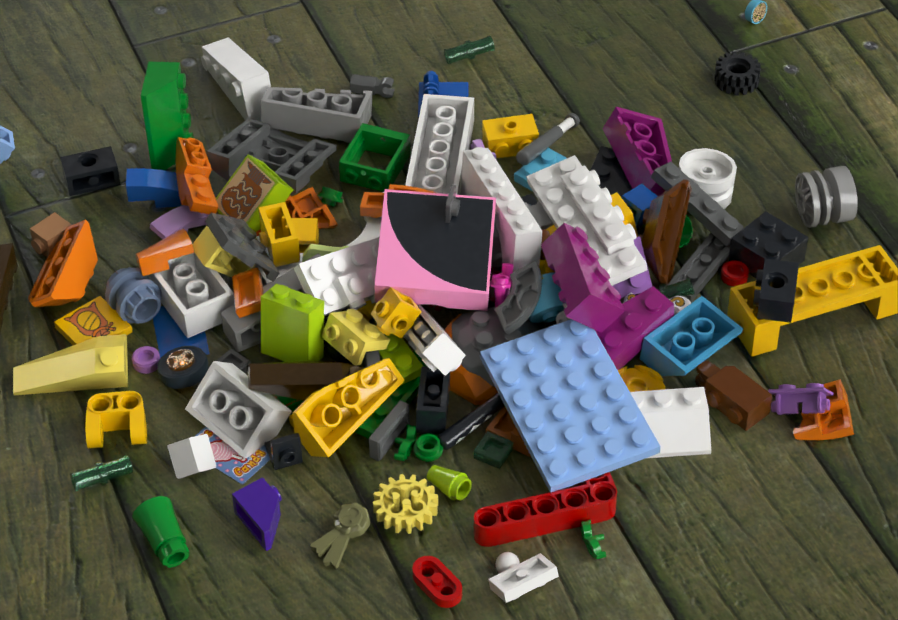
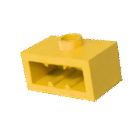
M533 114L482 120L483 144L485 148H489L491 152L496 154V158L516 156L521 149L539 137Z
M282 202L259 207L260 242L267 248L275 267L301 262L299 238L286 203Z

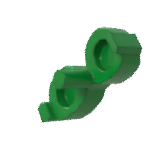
M407 424L406 439L395 438V443L401 444L398 454H394L395 460L404 461L410 456L416 442V426Z
M591 520L581 522V536L589 554L595 559L606 557V552H602L598 542L599 540H604V534L592 536Z

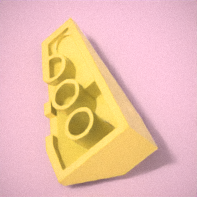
M127 335L98 336L14 367L13 394L27 395L128 387Z

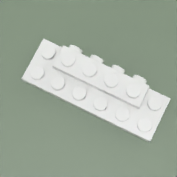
M574 155L526 176L528 185L556 229L563 223H566L574 228L576 226L580 227L587 234V242L598 254L600 266L610 275L609 282L612 286L648 270L646 261L634 245V239L637 238L634 228L630 223L627 225L623 223L624 215L618 205L614 207L611 205V195L606 187L602 189L599 187L600 179L595 170L589 171L585 165H581Z
M380 237L300 263L294 267L305 294H310L315 298L324 300V316L349 307L350 309L357 310L365 306V301L371 300L372 304L376 303L374 285Z

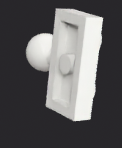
M504 552L497 557L495 564L500 574L488 580L490 589L507 603L537 587L545 585L559 576L557 567L541 553L520 563L519 558L514 553Z

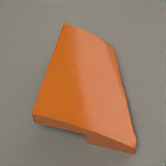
M313 187L292 197L290 195L285 201L291 218H318V228H335L338 225L327 205L322 204Z
M183 228L136 253L137 263L142 276L168 270V260L194 253L193 244L188 233Z
M841 379L823 384L824 388L833 392V396H826V399L830 400V410H825L824 413L811 414L801 412L803 420L799 428L793 429L795 439L829 440L854 435L848 397Z

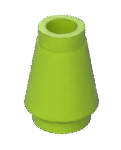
M433 465L427 473V480L451 500L461 501L468 496L471 490L472 482L465 473Z

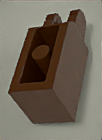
M706 360L697 366L696 371L699 374L696 375L695 382L698 387H704L707 403L727 416L733 424H737L747 431L770 414L772 394L735 366H725L720 369L715 364H711V362Z

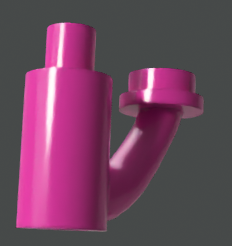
M503 263L502 272L493 275L490 281V286L495 288L496 308L505 301L510 293L512 285L510 274L513 273V264Z

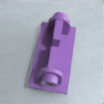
M819 383L806 384V388H796L795 385L783 384L779 385L778 389L768 390L769 393L776 396V401L771 402L772 412H777L778 415L799 414V403H802V413L804 414L824 413L825 410H830V400L826 399V396H833V392L824 388V385Z

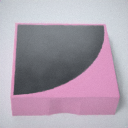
M385 189L374 285L375 302L377 303L381 300L388 289L392 287L411 297L416 305L433 304L446 308L488 311L496 198L456 195V199L460 200L457 217L451 216L450 223H446V202L449 194Z

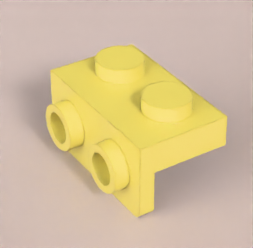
M354 309L331 312L322 333V338L355 366L362 364L366 352L387 349L390 341L375 325L368 322L361 312Z

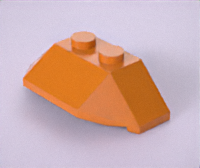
M87 220L66 227L62 233V239L56 243L47 257L28 297V300L34 307L62 306L72 301L77 302L84 296L85 288L89 279L94 274L93 270L98 261L90 225Z

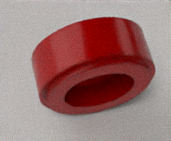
M729 261L722 266L721 279L725 284L735 287L745 284L748 280L749 269L744 263Z

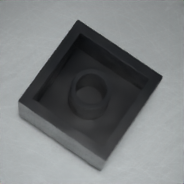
M765 211L731 238L729 261L744 263L749 269V274L757 278L758 269H764L765 259L796 262L800 265L805 261L808 236Z

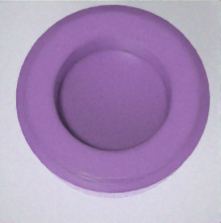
M144 346L133 352L132 364L137 372L148 374L158 369L157 364L160 360V354L156 348Z

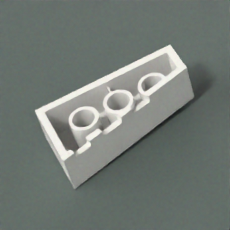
M229 37L202 46L203 56L201 57V62L204 69L209 71L245 120L251 118L261 122V100L267 88L271 87L268 71Z

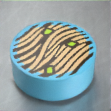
M762 0L750 1L745 9L746 20L754 24L760 23L767 13V3Z

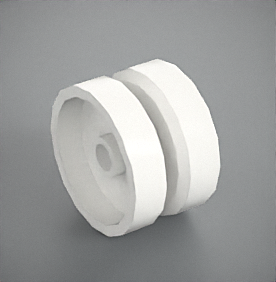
M702 148L686 152L680 158L679 168L725 209L732 199L737 170L734 160L727 154L714 149Z

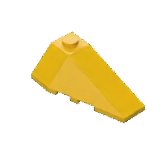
M385 358L313 392L293 412L294 434L299 433L302 445L311 456L330 457L405 379L390 358Z

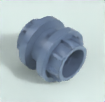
M128 267L117 270L110 276L106 284L105 299L109 306L117 311L122 320L128 323L139 324L151 320L160 310L161 290L156 283L150 280L148 275L142 276L139 268Z

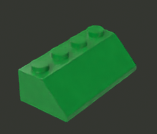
M148 62L140 96L151 169L166 170L175 165L177 138H193V132H189L188 129L191 126V115L186 113L188 93L183 91L186 86V75L181 73L180 62Z

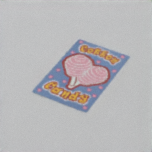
M207 427L196 435H208L216 468L240 484H244L270 460L265 446H262L248 458H243Z

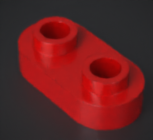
M422 556L413 563L412 576L414 582L436 605L443 608H451L459 604L462 599V584L438 558Z

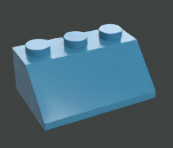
M701 296L644 337L640 360L661 376H685L741 334L743 328Z

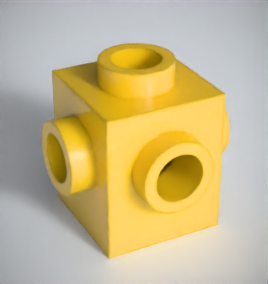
M392 287L376 303L374 310L371 312V315L377 322L376 328L387 336L393 334L401 339L412 328L415 320L421 314V310L411 297Z

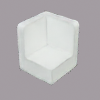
M207 434L190 437L167 445L178 479L216 468V462Z

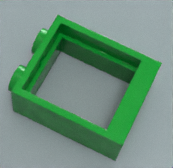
M362 123L339 161L340 181L381 192L389 189V185L394 184L411 154L410 134ZM365 150L393 157L386 170L357 164Z

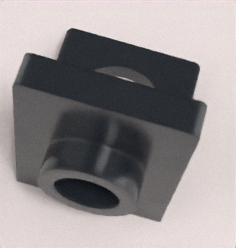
M299 433L264 443L274 470L303 462Z

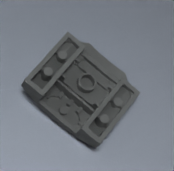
M248 118L207 150V157L212 170L229 181L249 154L263 161L293 189V192L290 194L293 195L310 182V176L323 165V161L336 151V145L313 139L311 142L299 140L279 130L270 129V124Z

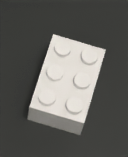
M195 253L168 260V270L149 275L150 280L156 283L161 290L160 302L187 338L222 324L221 312L235 304L234 293L217 271L205 267Z

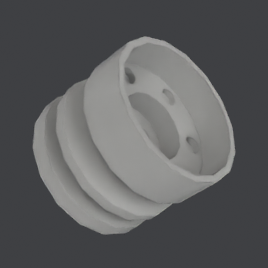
M846 166L826 168L823 174L819 170H814L810 173L803 172L797 175L795 181L796 204L799 215L806 227H816L818 224L827 225L830 219L833 223L854 220L857 214V192L853 177Z

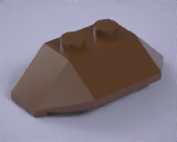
M684 179L651 200L650 208L645 209L643 215V225H646L644 235H639L647 266L663 290L666 291L667 285L672 280L692 191L689 180Z

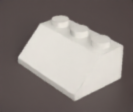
M218 361L212 362L185 410L243 458H248L264 446L265 442L276 437L292 412L270 393L249 389L248 375L233 363Z
M704 387L630 392L661 446L660 453L648 458L711 454L709 408Z

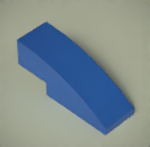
M145 168L127 169L126 190L128 202L155 200L156 208L182 206L175 172Z

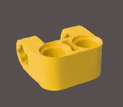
M138 392L99 393L93 395L88 400L85 422L88 449L103 448L104 432L130 430L132 445L147 444V424L143 399Z

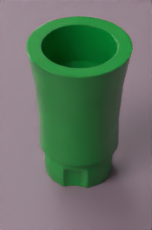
M157 496L141 503L133 512V521L141 529L155 555L159 557L163 565H166L168 568L180 565L188 559L189 549L176 519L171 499L165 496Z

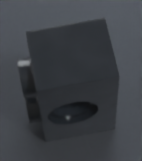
M111 146L60 157L69 196L121 185L118 166Z
M765 259L764 269H758L755 285L761 287V290L755 289L753 306L758 307V319L791 323L799 263Z
M421 367L416 409V433L441 434L446 430L450 396V372L445 376L439 369L433 372L429 367Z

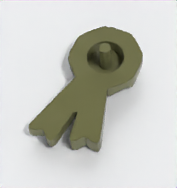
M356 502L342 505L333 515L334 529L310 545L312 551L317 552L319 558L326 554L323 559L325 566L332 565L337 569L349 539L361 536L370 526L368 510Z

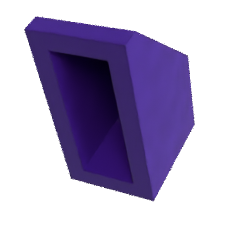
M262 477L232 493L234 513L261 546L268 551L272 548L281 516L279 502L282 499L278 489L274 485L270 486Z

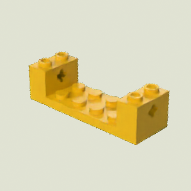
M881 245L798 268L791 323L861 302L866 304L876 320L898 314V268ZM756 281L730 288L727 316L743 328V332L738 337L751 357L776 350L780 326L789 324L788 322L757 318L758 307L753 306L755 289L761 290V287L755 286Z

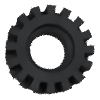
M736 51L732 52V55L725 53L724 57L720 56L716 62L715 85L719 86L721 91L726 89L727 94H730L731 91L735 92L734 95H739V92H742L743 95H746L747 91L753 92L754 88L757 89L760 78L761 65L758 63V59H752L753 55L751 54L745 56V52H740V55H737Z

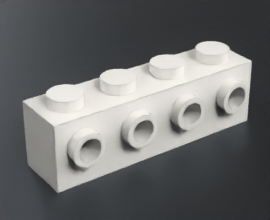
M417 305L421 310V314L415 320L412 328L403 337L433 372L439 369L446 376L449 372L456 370L460 366L462 359L466 355L439 323L421 305Z

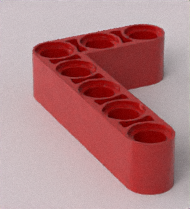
M610 472L578 483L576 487L482 507L474 514V540L480 546L492 547L581 527V522L591 520V524L610 520L616 513L617 488Z

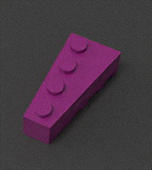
M615 107L604 125L603 131L631 187L635 188L643 184L657 196L661 195L665 190L651 178V175L655 169L670 161L672 162L662 119Z
M563 223L541 244L548 267L556 272L552 275L553 281L562 289L558 293L560 301L567 303V307L564 309L565 316L602 333L626 311L620 301L621 295L609 282L610 275L600 266L598 254L587 242V234L578 226L574 228Z
M654 286L622 303L626 311L602 333L596 331L617 370L623 368L642 350L644 337L674 316V303Z

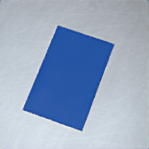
M164 306L160 307L158 313L153 317L160 358L168 351L181 346H195L201 348L206 355L210 354L205 331L187 338Z

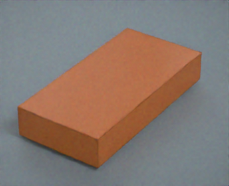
M258 267L232 276L235 312L238 317L242 318L261 311V296L264 293L262 275Z

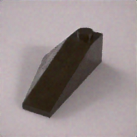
M331 360L255 363L248 366V386L251 390L305 401L313 392L364 368Z

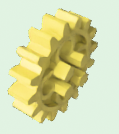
M400 474L397 481L392 477L388 478L389 485L379 484V492H374L373 512L376 513L377 522L384 521L385 529L394 526L395 533H399L402 528H406L407 533L411 534L413 527L422 531L424 522L432 524V516H437L438 494H435V487L433 485L427 487V480L425 478L418 482L416 481V475H412L410 479H405V476Z

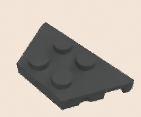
M210 213L205 222L222 249L237 257L251 268L254 264L260 266L266 274V278L274 282L280 273L265 252L266 247L257 240L256 232L242 219Z

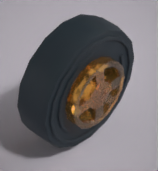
M195 346L174 348L164 354L157 364L158 375L165 386L172 389H183L199 383L209 369L206 354L201 348Z

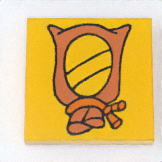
M101 296L54 321L55 328L72 345L98 336L129 335L132 333V326L127 321L122 320L117 311L112 309Z

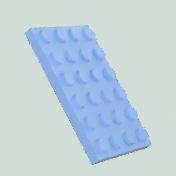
M570 319L480 351V359L550 492L565 489L660 453V444L594 329Z

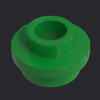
M324 186L317 195L322 197V203L335 207L337 202L343 203L344 200L341 199L343 192Z
M433 434L421 435L414 444V454L422 461H435L443 453V446L440 444L439 438Z

